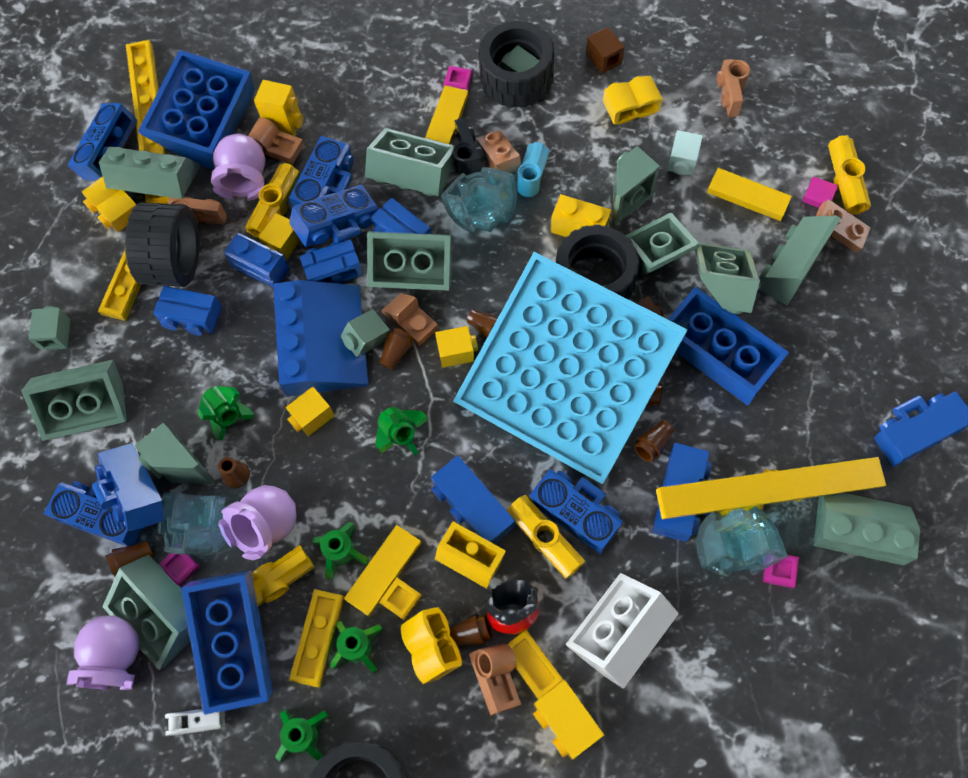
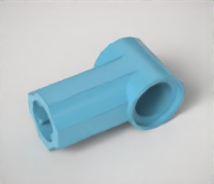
M534 142L533 144H528L522 165L518 169L517 190L522 196L533 197L540 190L541 178L549 155V149L543 143Z

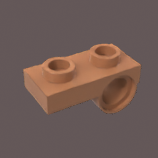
M724 60L721 71L717 72V85L722 88L721 103L723 108L726 107L728 117H737L743 103L742 91L745 88L750 67L742 60Z
M259 118L248 135L262 147L264 155L291 165L294 164L304 146L302 139L279 131L273 122L265 118Z
M500 130L488 133L486 136L477 139L478 146L481 147L483 154L488 159L496 180L518 172L521 166L520 155Z
M184 196L183 199L172 197L168 199L167 204H181L190 207L196 218L197 225L198 222L225 225L227 215L220 202L213 199H193L188 196Z
M828 199L823 202L816 216H838L841 218L829 239H836L854 252L861 250L871 227Z
M498 644L470 653L469 656L490 716L521 705L510 672L514 670L516 665V658L512 648L507 644Z

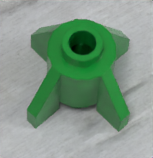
M214 386L206 390L201 397L197 414L201 420H210L212 432L217 440H223L227 430L225 426L235 423L238 417L240 419H253L254 413L249 407L237 401L240 393L235 387Z
M398 407L385 409L378 418L376 447L383 453L392 447L393 443L406 445L415 456L419 453L412 442L415 435V426L417 428L429 420L423 411L401 410Z
M348 522L341 529L332 530L323 537H314L312 540V544L320 547L322 554L327 558L325 578L328 580H333L338 566H343L352 559L368 565L369 558L356 551L351 540L356 527L354 523Z
M340 620L336 623L340 631L336 644L338 652L330 663L331 667L336 670L347 660L354 663L363 662L375 674L378 668L369 658L372 652L371 640L383 632V628L379 624L366 630L356 627L347 628ZM354 639L358 641L357 646L354 649H350L352 647L350 643Z
M283 710L280 713L283 722L280 732L282 745L275 756L276 759L282 762L292 752H307L316 761H319L324 755L315 746L318 741L317 727L330 717L329 714L323 711L307 720L293 718L287 710ZM299 729L301 731V738L295 741L297 737L296 731Z

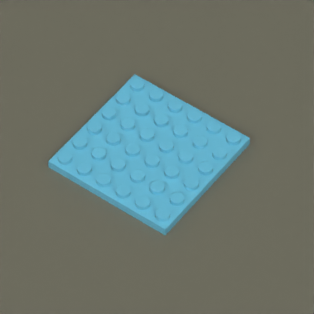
M534 252L453 402L597 482L604 484L686 335L687 329Z

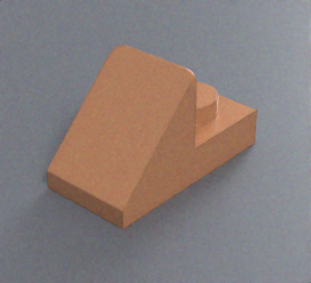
M400 293L381 310L399 329L410 334L413 337L412 340L419 347L439 329L438 324L419 308L417 298L411 295Z

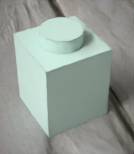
M677 130L667 171L693 176L703 135Z

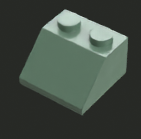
M638 146L630 152H624L617 160L612 202V223L615 226L654 194L660 166Z
M672 213L625 235L627 238H630L638 251V272L640 274L652 272L700 247L698 241Z
M164 423L134 445L141 453L137 457L138 460L148 471L151 470L158 479L163 476L170 483L212 484L215 481L187 446Z

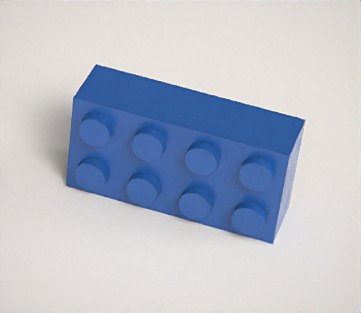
M694 287L667 319L687 329V333L679 345L676 354L746 405L753 401L789 354L788 351L737 315L723 309L717 301L697 287Z
M251 570L192 581L181 587L204 715L268 702L273 693V686Z

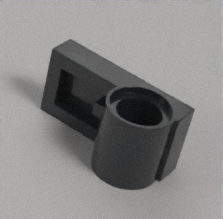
M464 117L454 120L456 137L459 142L453 148L455 171L463 176L482 173L481 162L484 161V154L481 147H476L475 145L476 136L473 127H468Z

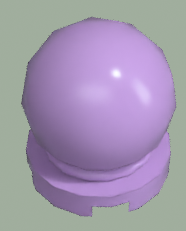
M237 133L225 136L217 144L213 153L215 169L212 171L211 183L213 184V191L219 196L235 201V196L247 197V201L259 198V191L264 187L262 173L266 160L262 147L252 137Z
M263 485L248 491L240 502H234L221 511L223 519L219 521V527L222 536L230 547L236 545L245 552L242 556L243 558L256 560L265 555L273 543L285 539L294 528L296 521L295 502L287 491L275 486Z
M113 615L99 616L89 621L79 631L74 643V658L79 667L77 670L69 671L66 685L76 684V687L103 690H107L108 686L120 687V690L133 689L135 676L127 674L126 669L136 659L139 651L138 634L131 624L125 619Z

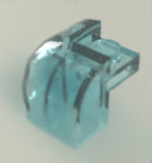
M482 167L481 172H475L467 176L462 173L444 191L441 198L450 218L463 230L473 233L478 228L491 232L500 221L508 223L516 206L517 188L512 173Z
M163 493L164 521L158 523V534H163L165 547L163 551L172 554L204 556L212 555L220 550L226 543L219 527V521L223 519L221 511L225 508V497Z
M757 506L748 511L743 508L732 510L726 517L712 512L704 519L698 530L696 545L701 567L722 576L730 577L732 575L731 571L750 569V572L754 574L788 557L776 526L767 514Z

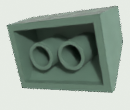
M384 128L367 148L365 177L374 179L379 183L398 185L402 189L417 190L428 196H439L446 186L454 161V146Z
M109 147L99 161L106 188L183 199L200 168L199 163L186 157L123 149L120 147Z
M838 216L803 217L798 226L793 224L785 236L788 242L785 246L780 244L772 256L776 261L772 266L767 264L759 278L763 282L759 290L788 306L841 218Z
M367 232V287L450 290L453 260L451 235Z
M699 243L700 247L695 249L699 275L720 306L734 314L752 313L760 280L750 250Z
M114 359L30 378L22 389V394L42 441L115 425L127 420L123 383Z
M847 493L819 497L813 546L899 565H906L918 559L920 527L911 507Z
M150 555L119 568L103 608L109 615L125 619L131 624L138 634L140 650L160 671L191 642L181 587L163 571V568Z

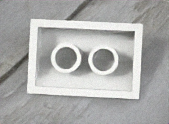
M620 573L566 643V646L604 677L624 689L679 613L661 592Z

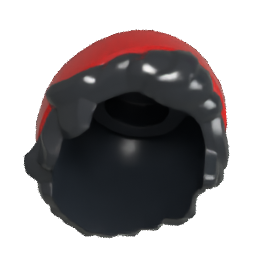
M513 579L488 591L489 596L484 601V608L487 611L491 626L499 632L519 635L528 630L539 615L538 588L532 586L530 582Z

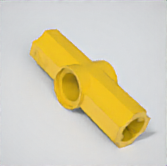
M848 135L839 136L828 144L836 174L833 182L835 185H838L837 189L840 190L845 211L851 215H858L869 210L871 207L863 178L865 165L857 157L853 139L849 138Z
M287 163L278 166L270 183L259 191L260 201L245 226L247 232L258 238L275 213L283 216L287 212V201L301 176L299 170Z
M526 495L519 497L506 510L515 520L518 527L532 541L534 548L542 552L565 579L572 576L585 563L580 554L561 535L556 524L549 521ZM549 531L553 535V540L548 543L541 542L537 538L539 532Z
M300 545L274 563H266L252 572L258 606L264 602L268 603L276 600L289 589L288 586L315 568L313 562Z

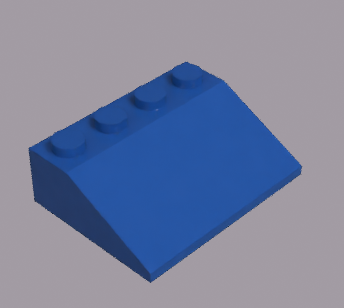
M179 50L138 130L139 134L181 157L191 159L201 166L215 169L213 153L217 144L225 136L235 133L255 91L251 72Z
M304 280L273 284L279 385L286 397L302 395L311 387H314L319 393L369 386L366 353L356 357L344 345L343 339L340 337L347 323L362 315L360 287L358 285Z

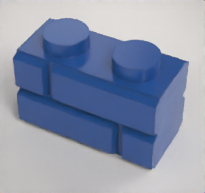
M390 198L383 205V208H380L371 218L373 232L432 234V230L427 224L394 198Z
M240 233L235 235L224 252L232 268L272 288L273 284L281 283L289 270L283 254L275 250L271 251L269 247Z
M351 239L338 243L334 241L330 246L322 249L311 248L304 255L300 256L308 281L340 284L363 276Z
M163 286L159 301H157L153 312L162 327L169 330H176L177 327L186 329L191 334L200 336L203 332L208 334L214 332L222 305L217 297L213 295Z

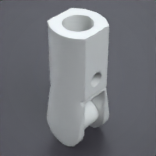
M203 709L165 714V719L169 721V731L165 732V736L221 729L225 726L224 711L204 715ZM188 716V728L182 729V717Z

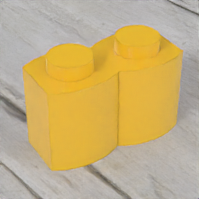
M637 76L628 83H613L604 90L603 96L604 105L613 124H623L635 118L653 115L660 111L663 102L652 76Z
M102 176L82 191L86 197L83 203L93 214L97 211L100 215L97 218L107 229L112 227L118 233L127 226L129 216L136 204L123 190L106 188Z
M439 607L422 610L401 625L402 639L412 654L414 671L423 684L439 680L462 666L459 649L450 637L447 619Z

